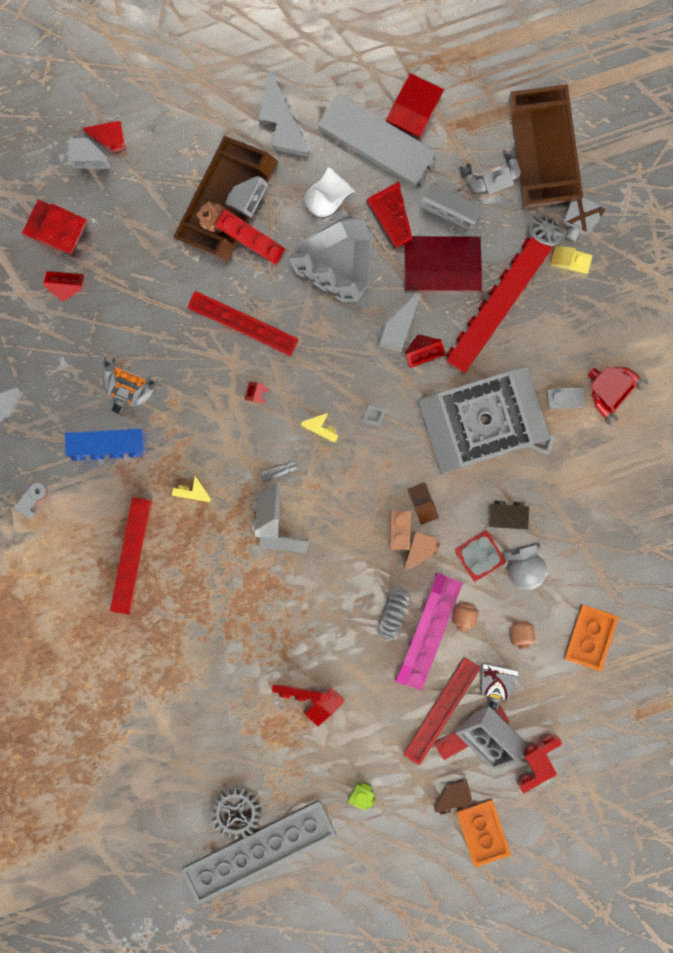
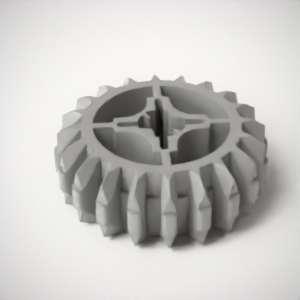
M395 587L391 589L378 627V635L392 640L397 637L410 597L408 591Z
M234 786V792H231L230 788L227 787L226 795L223 791H220L219 794L222 798L220 799L215 796L214 800L218 804L212 803L211 807L216 810L210 811V815L216 816L211 819V822H218L215 829L217 830L222 827L221 835L228 831L227 838H230L231 834L235 833V839H238L239 833L245 838L246 830L249 834H252L251 826L255 829L258 828L254 821H261V818L256 815L262 814V810L256 809L261 806V803H254L257 796L255 795L250 798L251 790L244 794L245 787H242L241 791L237 792V786ZM233 797L242 798L236 805L225 802ZM246 802H248L252 810L251 819L243 811ZM240 805H242L239 811L241 815H236L235 817H233L232 820H230L233 814L231 810H236L237 808H239ZM221 806L225 808V810L229 814V818L226 821V823L221 818ZM237 820L247 823L242 827H231L232 823Z

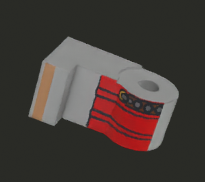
M40 483L33 484L14 508L32 520L36 515L32 510L40 500L46 498L48 494L47 488Z

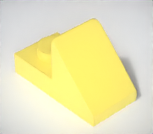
M555 246L550 265L587 275L593 255L575 251L576 248Z
M328 413L302 421V427L333 443L336 442L338 435L335 434L336 430L329 426H326V428L322 427Z
M196 476L192 491H189L190 487L178 485V489L173 488L172 496L211 502L212 500Z

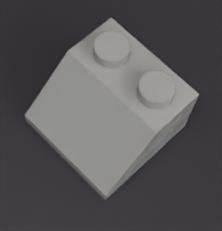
M74 135V138H68V161L73 168H111L108 158L84 135Z

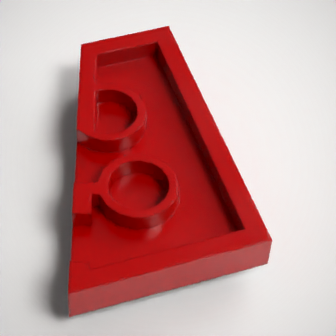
M399 181L366 200L395 249L412 240V233Z

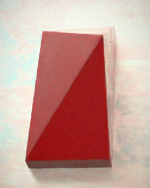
M46 271L43 286L64 302L82 289L84 274Z
M417 334L405 351L410 368L446 355L441 339Z

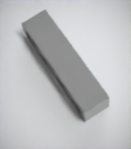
M260 537L259 547L307 553L308 541L278 537V539Z

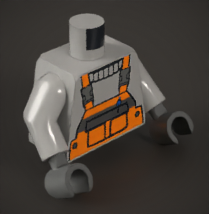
M512 147L510 153H506L505 150L503 151L508 163L476 175L472 174L471 164L467 163L466 169L460 166L461 177L466 178L472 190L480 194H491L514 185V180L520 177L521 174L514 147Z
M105 356L102 362L104 367L102 380L107 396L114 399L111 411L121 414L125 404L134 407L150 398L155 386L160 382L159 378L155 382L151 380L153 374L147 379L114 366L115 358L112 359L111 363H108L106 361L107 356Z

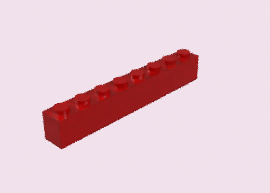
M527 237L521 246L524 250L520 255L518 253L515 254L510 262L513 264L510 270L505 269L499 277L502 279L501 283L498 286L495 284L488 293L491 295L489 300H483L478 307V310H480L478 316H472L467 323L469 328L466 333L462 331L456 339L459 343L455 349L451 347L446 353L445 357L448 358L446 360L447 364L463 375L467 372L552 250L551 246L540 243L534 237L531 239Z

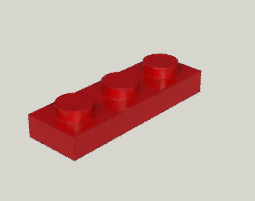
M273 684L272 692L279 693L281 698L295 696L297 701L306 702V699H310L312 704L322 705L323 701H331L330 693L288 685Z

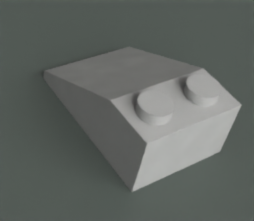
M416 293L386 323L385 328H380L377 340L380 341L379 346L401 353L421 294Z
M276 482L259 493L257 501L253 503V512H256V519H252L251 530H255V537L278 539L281 482Z

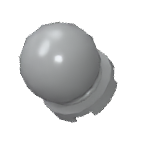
M540 542L533 543L532 546L526 548L521 546L503 553L504 559L511 562L509 576L519 588L533 590L540 586L547 576V565L544 559L537 555L542 550Z

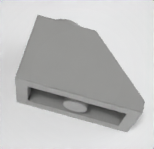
M259 176L233 187L232 191L228 194L225 204L232 210L251 218L269 184Z
M18 387L0 393V422L6 421L5 417L11 415L23 393L21 388Z
M560 388L546 391L547 410L586 407L584 388Z

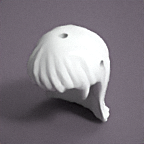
M328 167L323 177L305 193V205L315 216L327 217L336 211L349 194L355 191L348 182L335 173L332 168Z

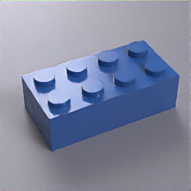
M144 429L65 433V453L67 457L74 461H85V457H90L93 460H104V456H110L112 459H122L123 455H129L131 458L143 457L142 454H147L146 431Z

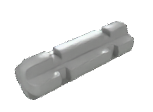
M291 460L285 465L283 463L271 468L270 471L261 472L260 476L263 482H267L271 478H277L287 474L288 471L296 470L297 465L294 460Z

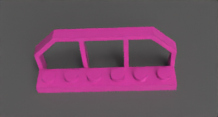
M435 573L436 577L425 608L421 610L423 614L413 640L409 641L410 647L402 668L395 678V682L403 685L406 684L421 691L463 585L462 582L439 573Z

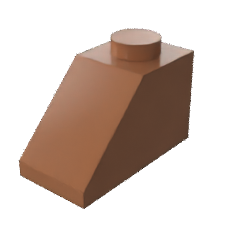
M415 532L404 569H410L433 556V553L437 554L440 543H437L438 538Z

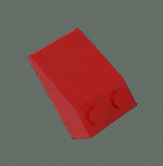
M410 73L386 118V122L420 141L444 89Z

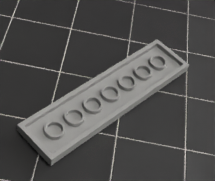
M317 801L182 868L181 872L199 905L335 837L336 833L320 801Z

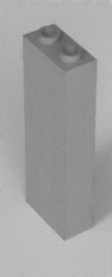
M338 92L318 123L319 130L413 187H416L418 183L422 184L426 177L424 172L427 167L432 168L436 161L434 157L436 151Z

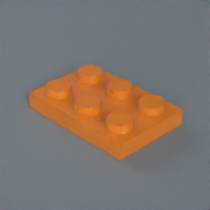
M582 604L564 659L602 671L619 616Z
M492 799L456 811L474 867L511 856Z

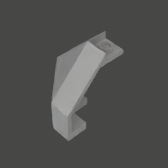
M349 214L303 239L293 251L289 260L296 274L301 277L307 276L314 281L313 284L325 292L327 290L337 295L336 299L339 301L358 302L370 284L373 228L368 229L363 218H352Z

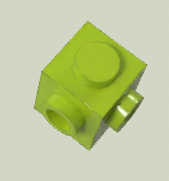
M357 782L348 798V802L366 811L367 807L371 809L376 800L373 797V787L364 782L362 784Z

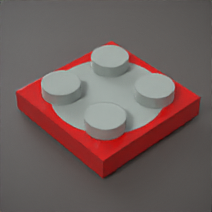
M487 530L454 549L474 582L507 562Z

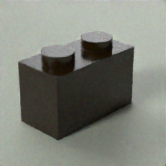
M494 501V504H489L488 527L528 529L529 506H525V502H513V505H506V501Z

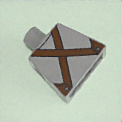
M585 197L570 201L563 221V225L569 228L565 238L575 242L579 234L586 237L607 209Z

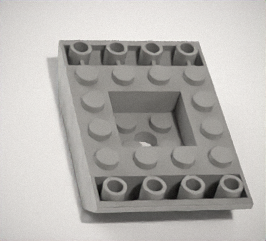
M528 367L511 370L418 401L441 474L551 440ZM482 414L490 415L491 422L489 424L481 423L480 417ZM519 424H522L523 429L518 439L526 442L524 444L513 442L514 437L518 435L516 432Z

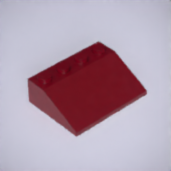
M412 236V240L404 244V293L480 294L482 292L481 236Z

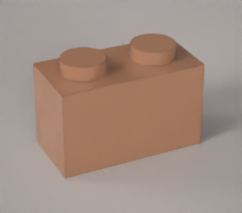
M391 511L390 550H410L411 511Z

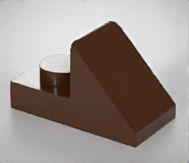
M426 482L407 489L421 525L439 518Z

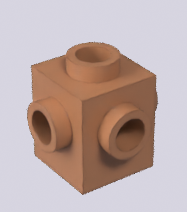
M208 201L196 214L201 220L199 222L200 225L206 230L219 234L221 230L213 226L224 207L219 203L214 204Z

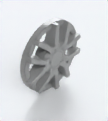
M535 215L529 222L530 233L542 244L556 245L563 236V228L554 221L555 218L551 219L548 215Z

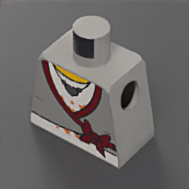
M481 664L480 695L488 697L486 707L498 711L499 701L509 700L519 671Z

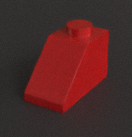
M121 121L83 127L86 136L105 149L111 150V152L121 151L122 147H126Z
M332 686L325 692L331 694V701H323L322 705L313 704L304 713L317 727L345 702V699Z

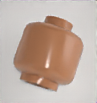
M461 602V604L455 606L452 622L457 625L456 629L468 631V629L475 628L479 611L475 608L476 605Z
M529 621L514 622V626L510 628L512 645L519 646V650L529 649L530 644L536 642L534 625L529 624Z

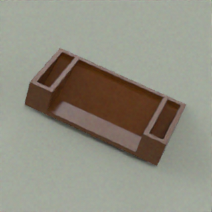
M568 84L511 91L509 101L517 160L521 172L520 182L524 209L582 199L583 192Z
M224 136L173 237L205 254L228 263L238 241L223 231L216 234L204 229L199 222L201 220L196 214L204 204L210 201L214 204L219 203L224 209L248 223L250 217L232 210L225 204L228 194L234 186L256 176L261 177L268 183L278 160L266 151Z

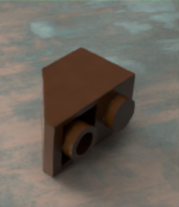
M467 779L447 783L434 805L435 813L439 812L442 815L450 813V809L458 807V810L470 807L469 804H472L473 801Z

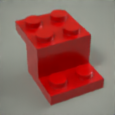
M38 199L22 234L55 250L59 249L72 255L88 220L53 203L50 205Z
M549 733L541 738L542 741L538 744L531 743L526 746L523 756L533 773L529 774L527 772L518 777L519 781L516 783L523 794L557 775L546 755L563 745L556 734L551 735Z

